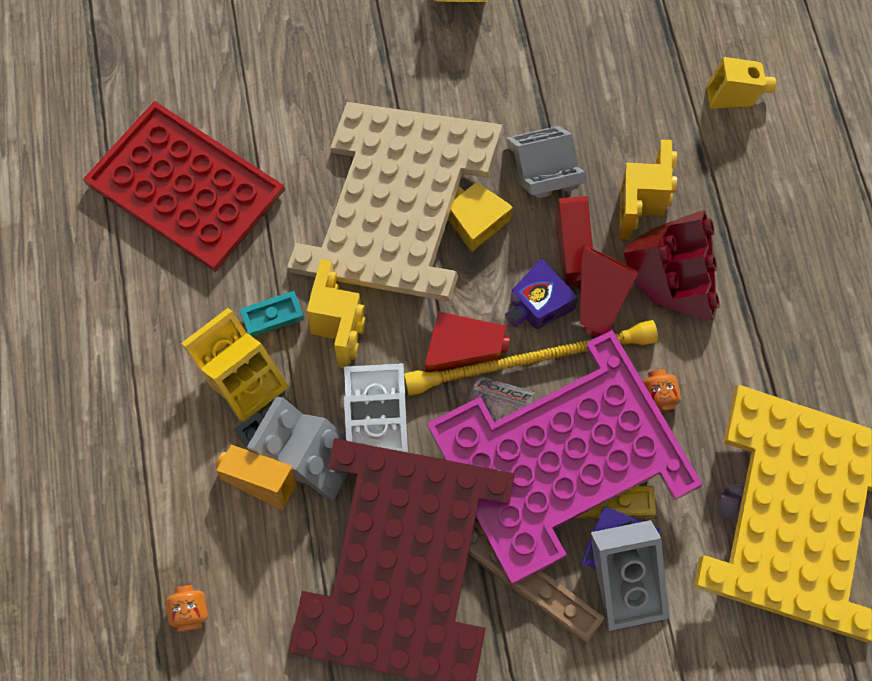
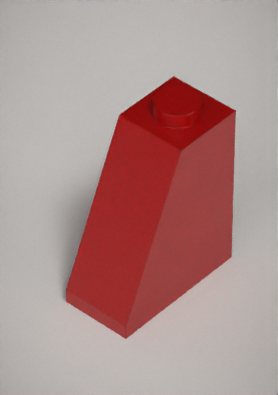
M588 196L560 198L555 219V230L563 279L566 285L581 287L582 252L586 245L593 248Z
M587 245L582 252L580 324L584 326L583 330L599 337L600 334L603 335L609 332L638 275V270Z
M438 311L425 362V372L438 371L442 373V371L445 372L450 369L456 370V368L460 369V367H467L468 365L471 367V365L482 364V362L489 363V361L500 360L501 354H507L511 337L506 336L507 326Z

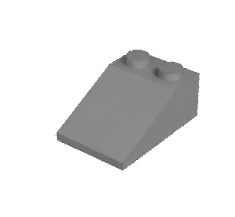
M649 520L591 532L594 562L609 631L669 619L662 539L652 521Z

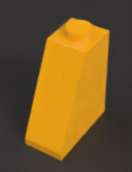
M231 445L227 452H222L216 462V471L220 480L282 511L297 486L292 466Z

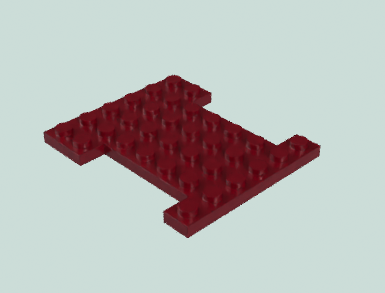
M334 438L328 469L357 475L332 597L307 591L301 592L289 653L423 681H476L486 628L456 622L457 610L479 499L509 505L515 473Z

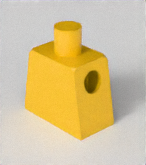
M723 57L706 85L710 109L753 106L762 93L775 92L776 78L765 77L761 62Z
M474 183L466 191L458 186L448 220L469 250L473 252L511 221L513 207L479 183Z

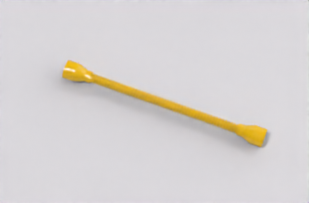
M653 320L637 323L630 329L621 331L619 335L615 334L623 345H647L658 342V332ZM593 339L576 342V344L558 346V348H547V350L543 349L540 352L533 351L529 352V354H519L518 356H511V358H501L500 360H493V362L489 361V363L482 362V364L478 363V365H471V367L468 365L467 367H460V369L456 368V370L450 369L449 371H442V373L418 370L404 373L407 394L412 396L424 393L433 386L441 385L446 380L449 382L450 380H457V378L461 379V377L468 378V376L479 375V373L486 374L490 373V371L494 372L501 369L504 370L505 368L508 369V367L512 368V366H523V364H530V362H541V360H548V358L551 360L552 358L555 359V357L559 358V356L563 357L577 354V352H587L586 343Z

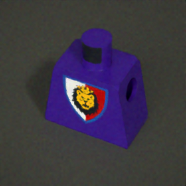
M540 259L512 289L510 301L515 307L505 313V316L514 327H517L527 319L535 329H540L576 309L578 296L543 259Z

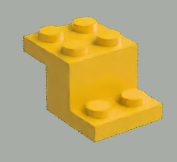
M672 140L660 141L654 164L626 163L620 187L619 239H631L632 231L638 229L639 217L641 215L664 217L667 206H672L673 193H676L677 176H673V168H676L677 151H672Z
M320 259L307 307L310 332L313 335L336 339L334 346L337 366L344 368L350 366L351 360L357 359L359 352V343H357L358 333L363 334L366 317H363L365 305H361L359 293L339 290V285L336 284L337 272L333 271L332 261Z
M229 308L225 309L181 343L210 387L225 398L241 422L249 419L289 387L262 343L246 333L234 312Z

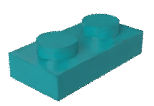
M295 291L240 309L247 333L252 337L304 320Z

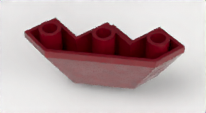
M705 210L650 229L628 244L624 251V257L627 266L638 270L634 283L655 304L709 321L713 320L717 309L720 308V301L716 292L715 281L717 262L713 254L712 235H714V224L711 218H707Z

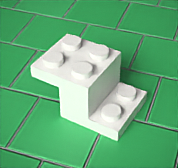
M403 363L344 367L346 441L408 452Z

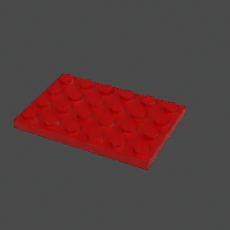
M156 101L152 102L83 178L87 186L214 272L219 269L285 191L282 183Z

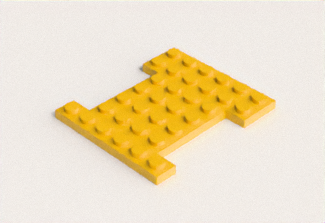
M742 385L736 386L734 388L723 443L749 451L751 456L730 561L727 563L706 555L699 557L693 587L866 643L871 642L872 609L849 602L866 495L867 491L872 492V429Z

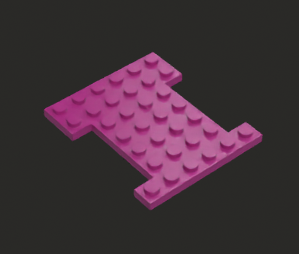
M613 330L586 343V348L597 365L598 370L495 422L482 398L478 397L427 423L445 460L515 473L510 504L479 499L476 519L511 585L567 557L553 529L657 475L661 476L674 501L699 489L703 485Z

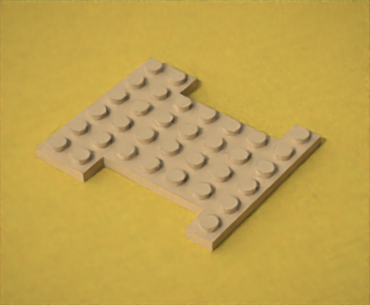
M347 102L330 148L333 154L354 157L322 247L295 243L287 266L289 272L316 277L320 259L332 261L333 271L337 272L338 282L450 302L458 279L457 272L433 267L434 260L462 174L490 177L504 133L503 124Z

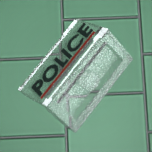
M479 376L472 389L469 402L481 397L495 422L531 404L535 392Z

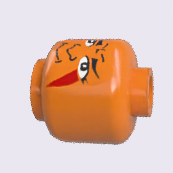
M665 369L648 372L649 378L644 379L643 383L661 414L676 410V405L681 402L677 377L672 374H666Z
M193 585L174 588L175 594L168 596L165 600L169 626L177 628V632L202 628V623L208 619L205 593L200 590L193 591Z

